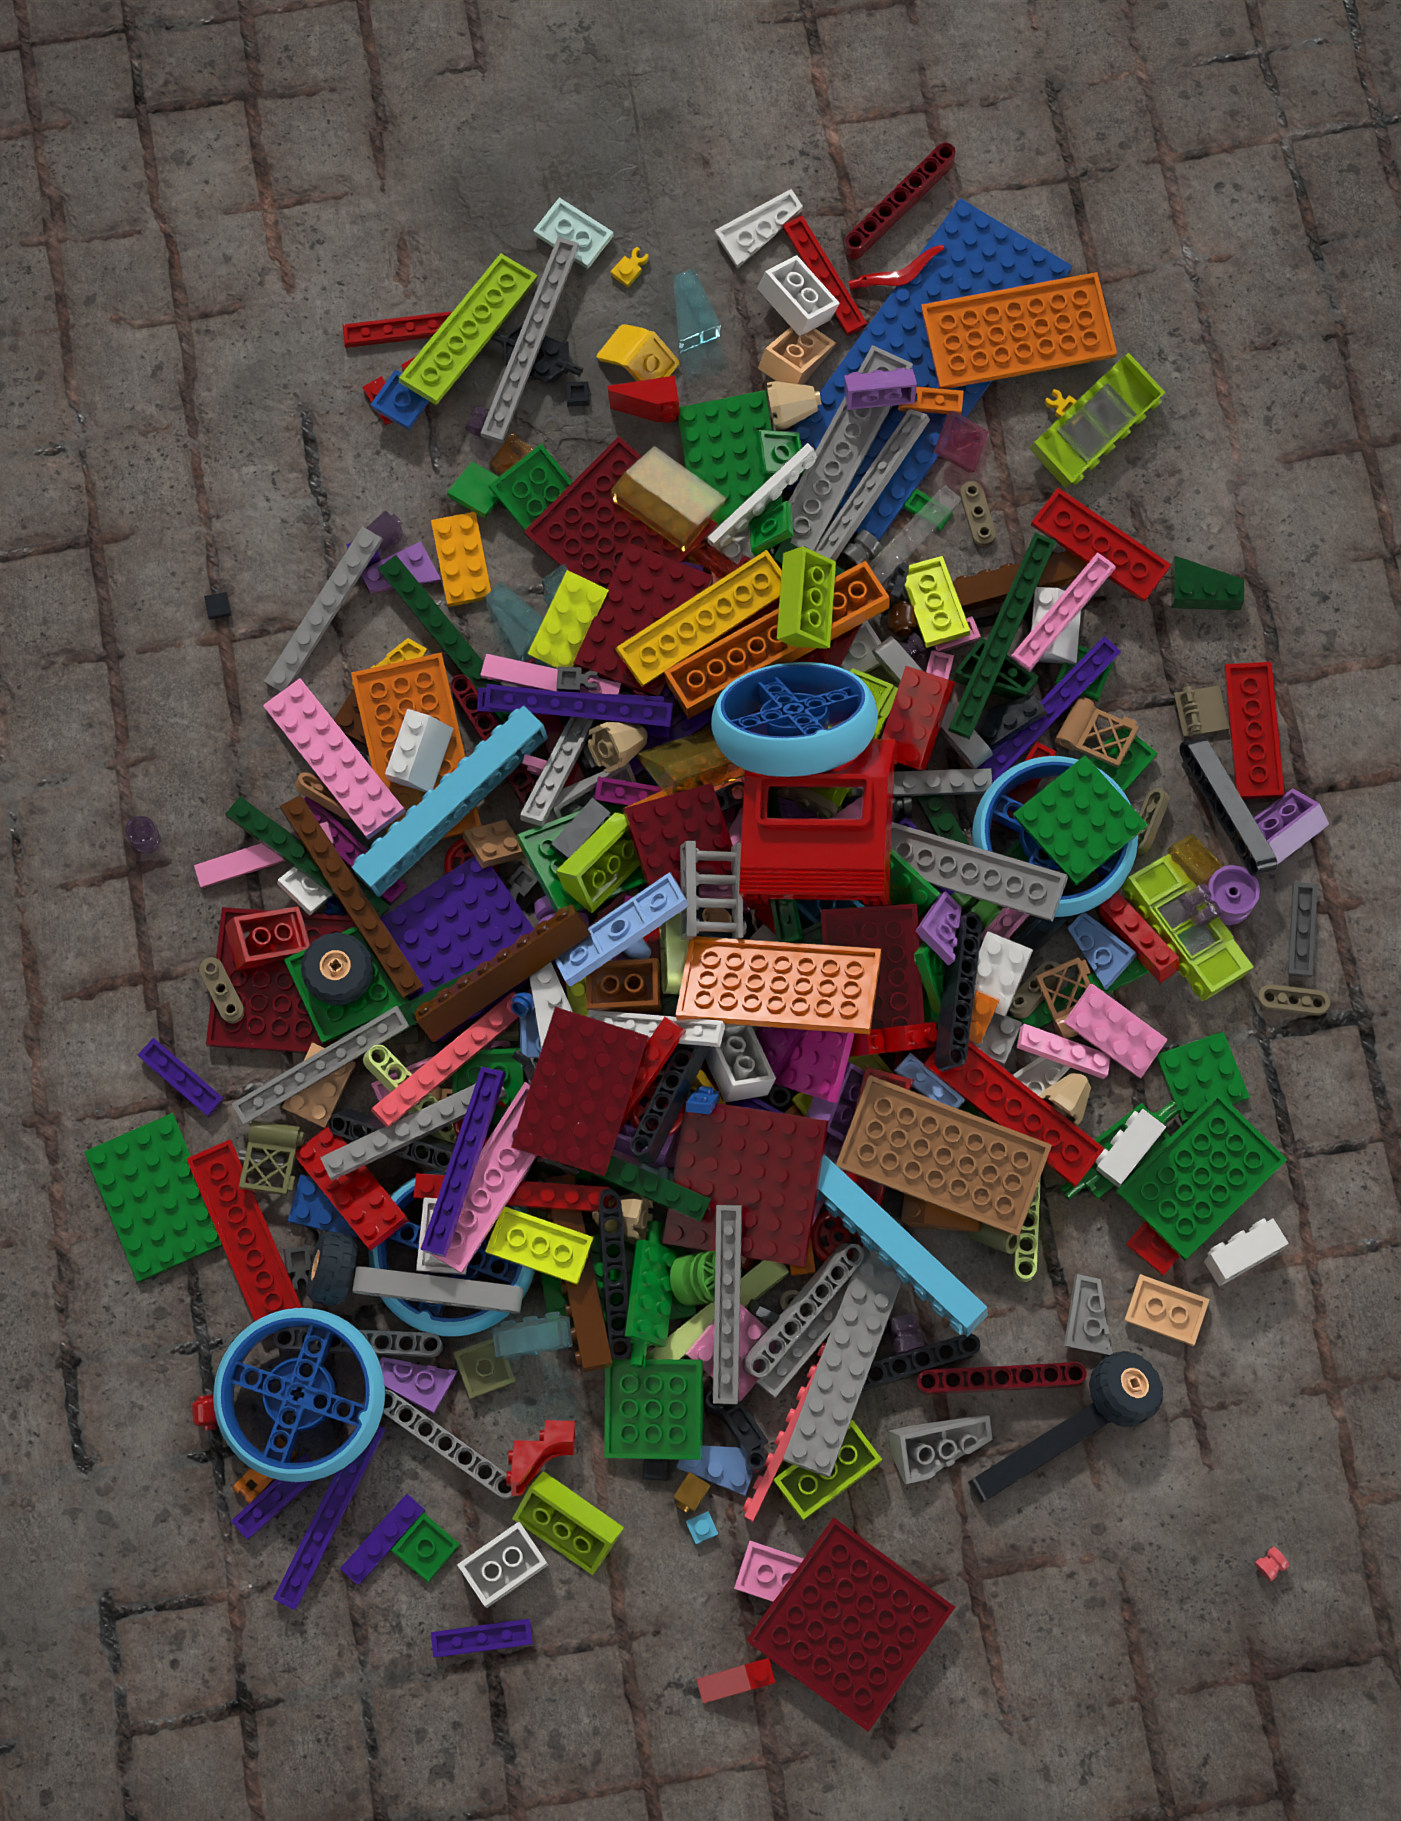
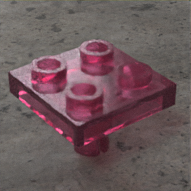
M950 411L943 425L934 453L963 470L972 473L976 469L989 431L955 411Z

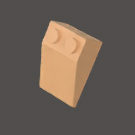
M790 327L765 348L758 369L778 382L803 385L832 351L836 342L817 329L799 336Z

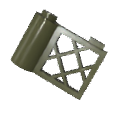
M252 1120L239 1189L287 1196L288 1191L293 1192L295 1176H291L296 1150L299 1146H303L305 1132H301V1127ZM253 1149L264 1151L267 1157L256 1164L251 1158ZM280 1153L289 1154L288 1162L281 1167L273 1159ZM271 1161L276 1170L265 1177L259 1167ZM255 1170L262 1178L256 1184L246 1183L247 1175ZM280 1173L284 1179L283 1188L272 1187L269 1180Z
M1036 1187V1190H1035L1034 1196H1033V1198H1032L1030 1207H1031L1032 1202H1033V1200H1034V1198H1035V1195H1036V1193H1037V1191H1038V1189H1039L1038 1187ZM980 1223L979 1233L967 1232L970 1240L1008 1254L1014 1253L1020 1243V1234L1017 1237L983 1223Z

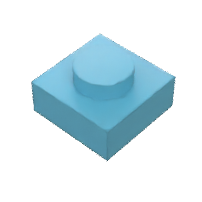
M709 1511L686 1521L696 1545L718 1535Z

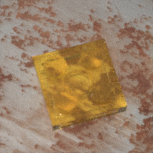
M1193 833L1173 844L1167 850L1172 860L1180 865L1187 872L1188 877L1198 885L1209 880L1215 871L1224 867Z

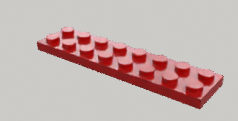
M970 1041L968 1042L967 1059L964 1065L946 1072L941 1071L935 1064V1051L923 1065L993 1123L1051 1144L1052 1146L1045 1164L1073 1187L1077 1186L1105 1149Z
M229 1139L187 1158V1162L254 1321L285 1309L303 1308L254 1191L239 1189L243 1165L239 1160L232 1140Z

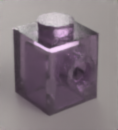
M386 510L366 527V529L383 539L379 546L383 552L389 546L397 544L403 535L401 520L395 514L390 515Z

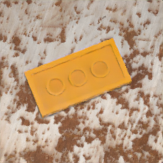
M470 512L431 520L447 606L452 607L493 599L476 513Z

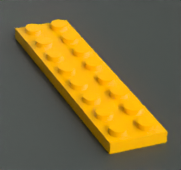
M765 550L616 647V651L641 687H644L664 674L665 670L684 661L780 598L782 570L769 552Z

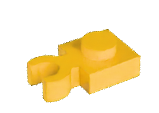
M639 247L633 249L630 259L624 256L610 271L611 276L627 288L642 273V268L639 266L645 265L649 260L647 253L642 258L637 257L640 253Z
M1054 389L1052 395L1057 400L1051 401L1049 398H1046L1045 405L1052 409L1056 408L1055 416L1060 418L1077 400L1070 395L1065 400L1062 398L1061 392ZM1078 415L1069 426L1073 428L1083 415Z

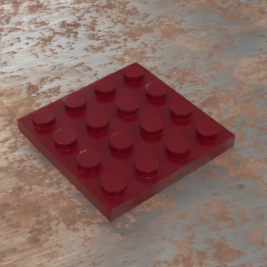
M713 783L623 809L647 887L670 872L681 889L680 845L685 841H696V848L699 851L731 852L733 844ZM698 860L696 872L705 875H732L731 861Z

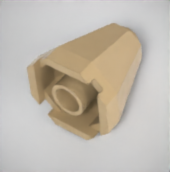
M778 381L767 383L776 431L786 430L818 411L817 405L822 404L820 392H815L814 386Z
M606 722L589 730V735L592 734V739L588 740V747L594 762L599 767L605 766L606 769L604 771L607 773L625 766L647 743V732L644 727L637 723Z
M1071 1073L1045 1089L1040 1097L1078 1126L1083 1120L1091 1086L1084 1075Z
M632 1193L619 1197L622 1204L624 1240L636 1245L637 1240H646L647 1222L653 1221V1214H648V1208H653V1201ZM615 1197L609 1198V1207L614 1205ZM592 1212V1218L599 1227L598 1212ZM608 1220L605 1223V1230L613 1231L616 1229L617 1221Z

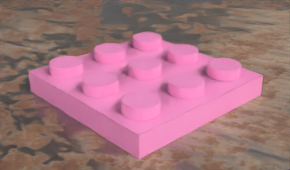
M741 1304L738 1402L746 1396L760 1378L745 1373L742 1367L743 1359L768 1330ZM714 1320L685 1353L691 1360H703V1371L712 1379L714 1372ZM774 1340L770 1342L768 1347L770 1353L776 1348ZM759 1359L753 1363L754 1371H757L760 1367Z

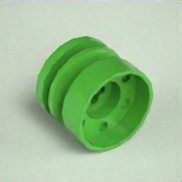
M716 1251L683 1255L674 1261L671 1267L670 1282L673 1293L680 1303L685 1306L715 1302Z

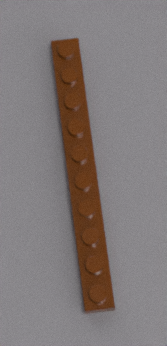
M299 795L280 806L282 813L402 1000L422 990L424 985L302 796Z

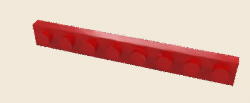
M416 1173L414 1199L438 1198L445 1175ZM521 1181L505 1206L598 1212V1194L603 1189H610V1187ZM610 1195L603 1199V1205L609 1207Z

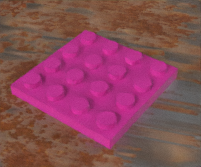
M805 1030L780 1076L775 1075L774 1084L837 1103L855 1033Z

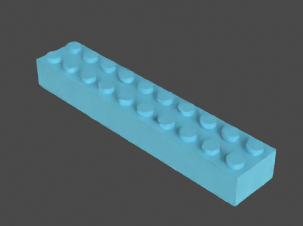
M525 706L515 709L509 715V720L505 724L498 725L492 731V736L489 739L481 741L475 747V752L472 755L464 757L457 764L458 768L443 776L440 780V785L434 790L430 789L423 796V801L417 806L413 805L405 814L406 816L400 822L393 823L388 829L389 832L383 838L376 839L366 854H361L355 859L352 869L378 898L523 762L525 754L531 755L548 739L543 724Z
M823 1154L816 1201L821 1199L827 1206L826 1210L833 1217L839 1216L842 1218L843 1226L851 1234L855 1232L859 1234L862 1239L861 1243L868 1250L872 1251L875 1249L879 1255V1260L888 1268L893 1266L897 1272V1277L903 1283L907 1284L910 1282L915 1289L914 1293L921 1300L925 1301L928 1299L933 1306L932 1310L939 1317L943 1318L946 1316L951 1323L950 1327L959 1335L964 1333L968 1337L988 1316L987 1306Z

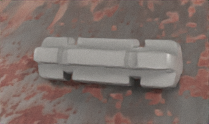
M243 1150L239 1151L238 1154L242 1164H244L246 1151ZM252 1152L251 1156L256 1164L267 1157L266 1154ZM276 1156L273 1158L279 1167L285 1164L284 1157ZM268 1161L267 1163L261 1166L264 1168L273 1167V1169H276L271 1161Z

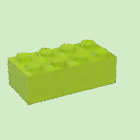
M851 1420L830 1478L792 1465L774 1478L773 1482L802 1522H804L882 1462V1458L855 1422Z

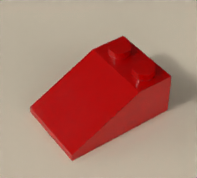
M675 376L607 386L610 409L655 422L672 423L679 419V397Z
M299 906L233 917L225 925L237 970L259 967L280 961L310 946Z

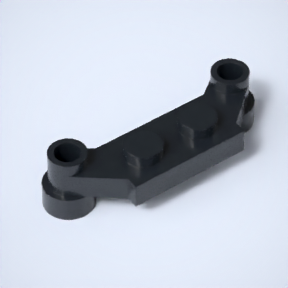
M713 1390L710 1391L705 1399L706 1411L711 1415L716 1414L722 1418L747 1456L745 1460L746 1471L750 1475H757L766 1463L763 1452L764 1446L768 1444V1439L742 1401L738 1404L715 1403L716 1406L711 1404L713 1403Z

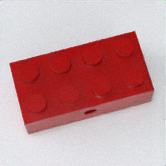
M905 666L881 738L895 739L898 763L926 771L955 681Z

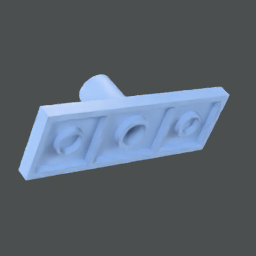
M670 872L590 926L591 935L554 959L565 982L570 987L621 952L629 960L648 959L650 957L651 948L644 941L643 937L689 906Z

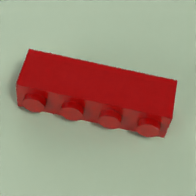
M1119 892L1100 905L1101 920L1122 942L1137 953L1136 958L1160 984L1179 971V957Z

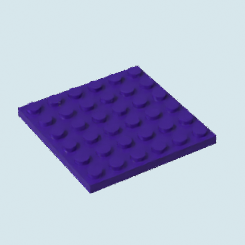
M475 856L380 918L424 985L422 990L408 997L410 1001L476 968L482 962L491 960L498 951L510 947L521 935L529 934L534 930L493 867L482 868ZM529 977L436 1041L441 1043L490 1011L513 991L517 993L529 985Z

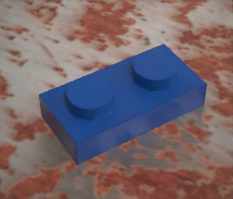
M708 1086L696 1088L686 1102V1112L710 1115L716 1103L720 1101V1091H715L712 1087Z

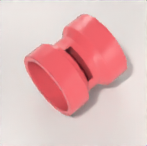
M1275 1547L1267 1551V1557L1259 1558L1254 1562L1257 1569L1270 1582L1277 1577L1279 1570L1284 1571L1290 1566L1287 1559Z

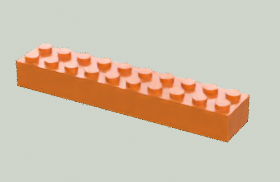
M866 560L835 577L830 641L889 609V596ZM778 608L665 670L664 675L666 684L688 719L715 705L722 691L737 678L763 667L791 663L816 648L793 647L777 640Z

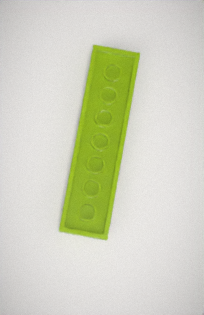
M500 253L401 374L399 383L437 405L536 283L538 275Z

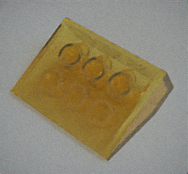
M655 446L629 468L611 489L612 500L684 552L727 500L726 497Z
M712 728L650 748L636 755L667 796L709 783H713L715 787L744 777L746 774L745 769L732 763L721 752L714 739Z

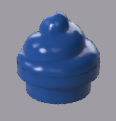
M530 993L514 995L511 1000V1010L520 1017L531 1014L535 1007L532 995Z

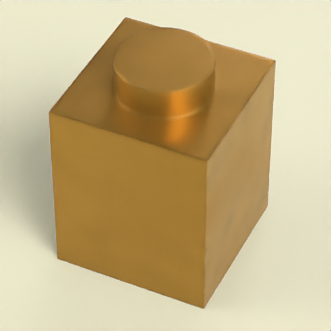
M689 1472L673 1496L674 1500L677 1501L675 1506L686 1513L689 1510L695 1512L709 1491L710 1485Z

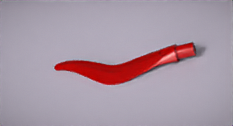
M938 245L928 249L901 270L859 276L858 279L848 281L850 290L874 285H905L912 281L936 254L943 251L945 247L944 245Z

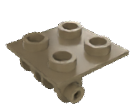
M1220 685L1192 690L1191 686L1182 688V692L1174 693L1183 737L1229 729Z

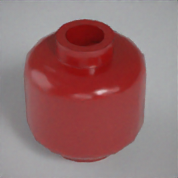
M214 1394L198 1396L197 1401H194L191 1406L193 1423L195 1426H202L203 1431L218 1429L214 1411Z

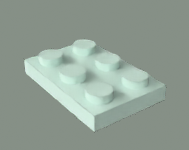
M560 197L533 230L535 236L554 247L557 237L579 243V249L574 261L586 269L592 265L614 236L613 231Z

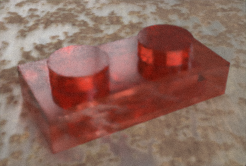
M706 541L693 547L690 552V556L700 565L705 566L721 579L735 571L738 565Z

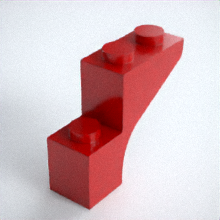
M936 1022L870 1030V1034L855 1033L849 1057L935 1047L938 1035Z
M545 1420V1429L540 1430L539 1441L514 1440L513 1450L508 1452V1465H512V1471H507L506 1485L511 1486L512 1496L522 1495L543 1465L550 1459L558 1456L574 1455L575 1421Z

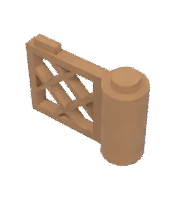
M1077 699L1055 739L1056 742L1068 750L1080 751L1119 768L1139 730V726H1136L1137 721L1125 716L1123 719L1101 711L1094 706V702L1090 699ZM1100 717L1107 720L1110 727L1098 731L1095 724ZM1126 728L1131 731L1129 737L1119 740L1115 730ZM1112 732L1115 741L1103 745L1100 735ZM1097 737L1100 745L1093 749L1084 746L1088 739ZM1118 746L1120 754L1117 759H1113L1107 756L1105 750Z
M1080 957L1035 975L1052 1016L1055 1030L1058 1036L1065 1039L1079 1035L1063 1022L1075 1006H1070L1071 1003L1078 1002V1000L1073 999L1078 986L1087 989L1090 985L1087 974L1091 972L1086 960H1080ZM1076 964L1079 971L1076 981L1064 977L1067 968ZM1062 970L1060 975L1056 974V972ZM1049 975L1059 978L1054 991L1046 988L1043 978ZM1063 980L1074 984L1069 997L1058 993ZM1057 995L1068 1000L1065 1009L1056 1012L1053 1005Z

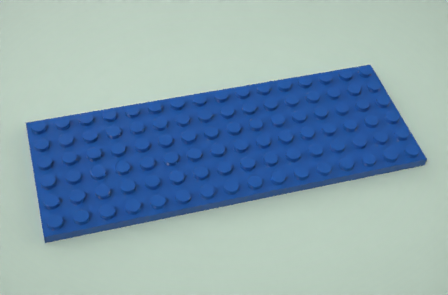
M960 198L919 256L928 249L938 245H944V250L936 254L912 281L895 287L820 391L822 404L817 405L818 411L798 422L791 432L800 433L802 448L808 443L816 451L845 397L844 376L859 371L872 345L913 363L912 369L917 387L939 389L921 312L922 304L1063 279L1072 270V265ZM993 380L948 388L949 390L963 391L961 415L921 412L928 415L929 423L854 532L855 535L861 530H866L878 541L881 540L903 509L907 499L914 489H917ZM898 405L891 407L834 514L833 521L907 412L898 410ZM798 477L792 485H787L783 490L792 495L801 478Z

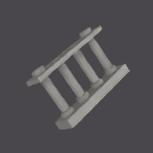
M685 841L680 845L681 891L689 906L681 911V940H691L696 937L699 931L732 932V939H742L746 933V921H743V899L739 894L741 843H736L732 846L731 852L699 851L696 848V841ZM698 860L731 861L732 875L699 874V872H696V863ZM699 884L732 885V899L699 898L696 895V886ZM699 908L732 909V923L699 922V919H696V910Z

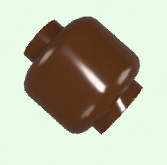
M907 601L896 602L887 612L888 629L894 635L899 637L909 636L918 626L914 606Z

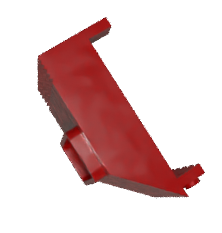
M871 739L864 751L853 760L837 768L817 774L781 777L763 775L746 770L739 894L749 909H772L770 899L862 900L865 907L892 905L889 898L894 764H897L898 761L895 739ZM769 788H863L862 819L767 818Z

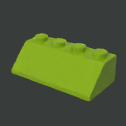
M804 546L783 553L777 640L793 647L830 648L836 561Z
M614 813L556 870L564 890L589 912L593 913L640 865L624 814Z
M544 1471L529 1487L512 1518L591 1575H594L624 1529L623 1526Z

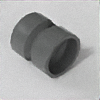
M861 530L853 538V544L850 543L844 547L840 557L847 566L853 568L865 560L869 564V559L874 560L882 552L883 547L871 533Z

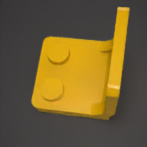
M626 324L619 326L596 356L601 362L622 366L636 381L668 377L679 365L677 357L655 332Z

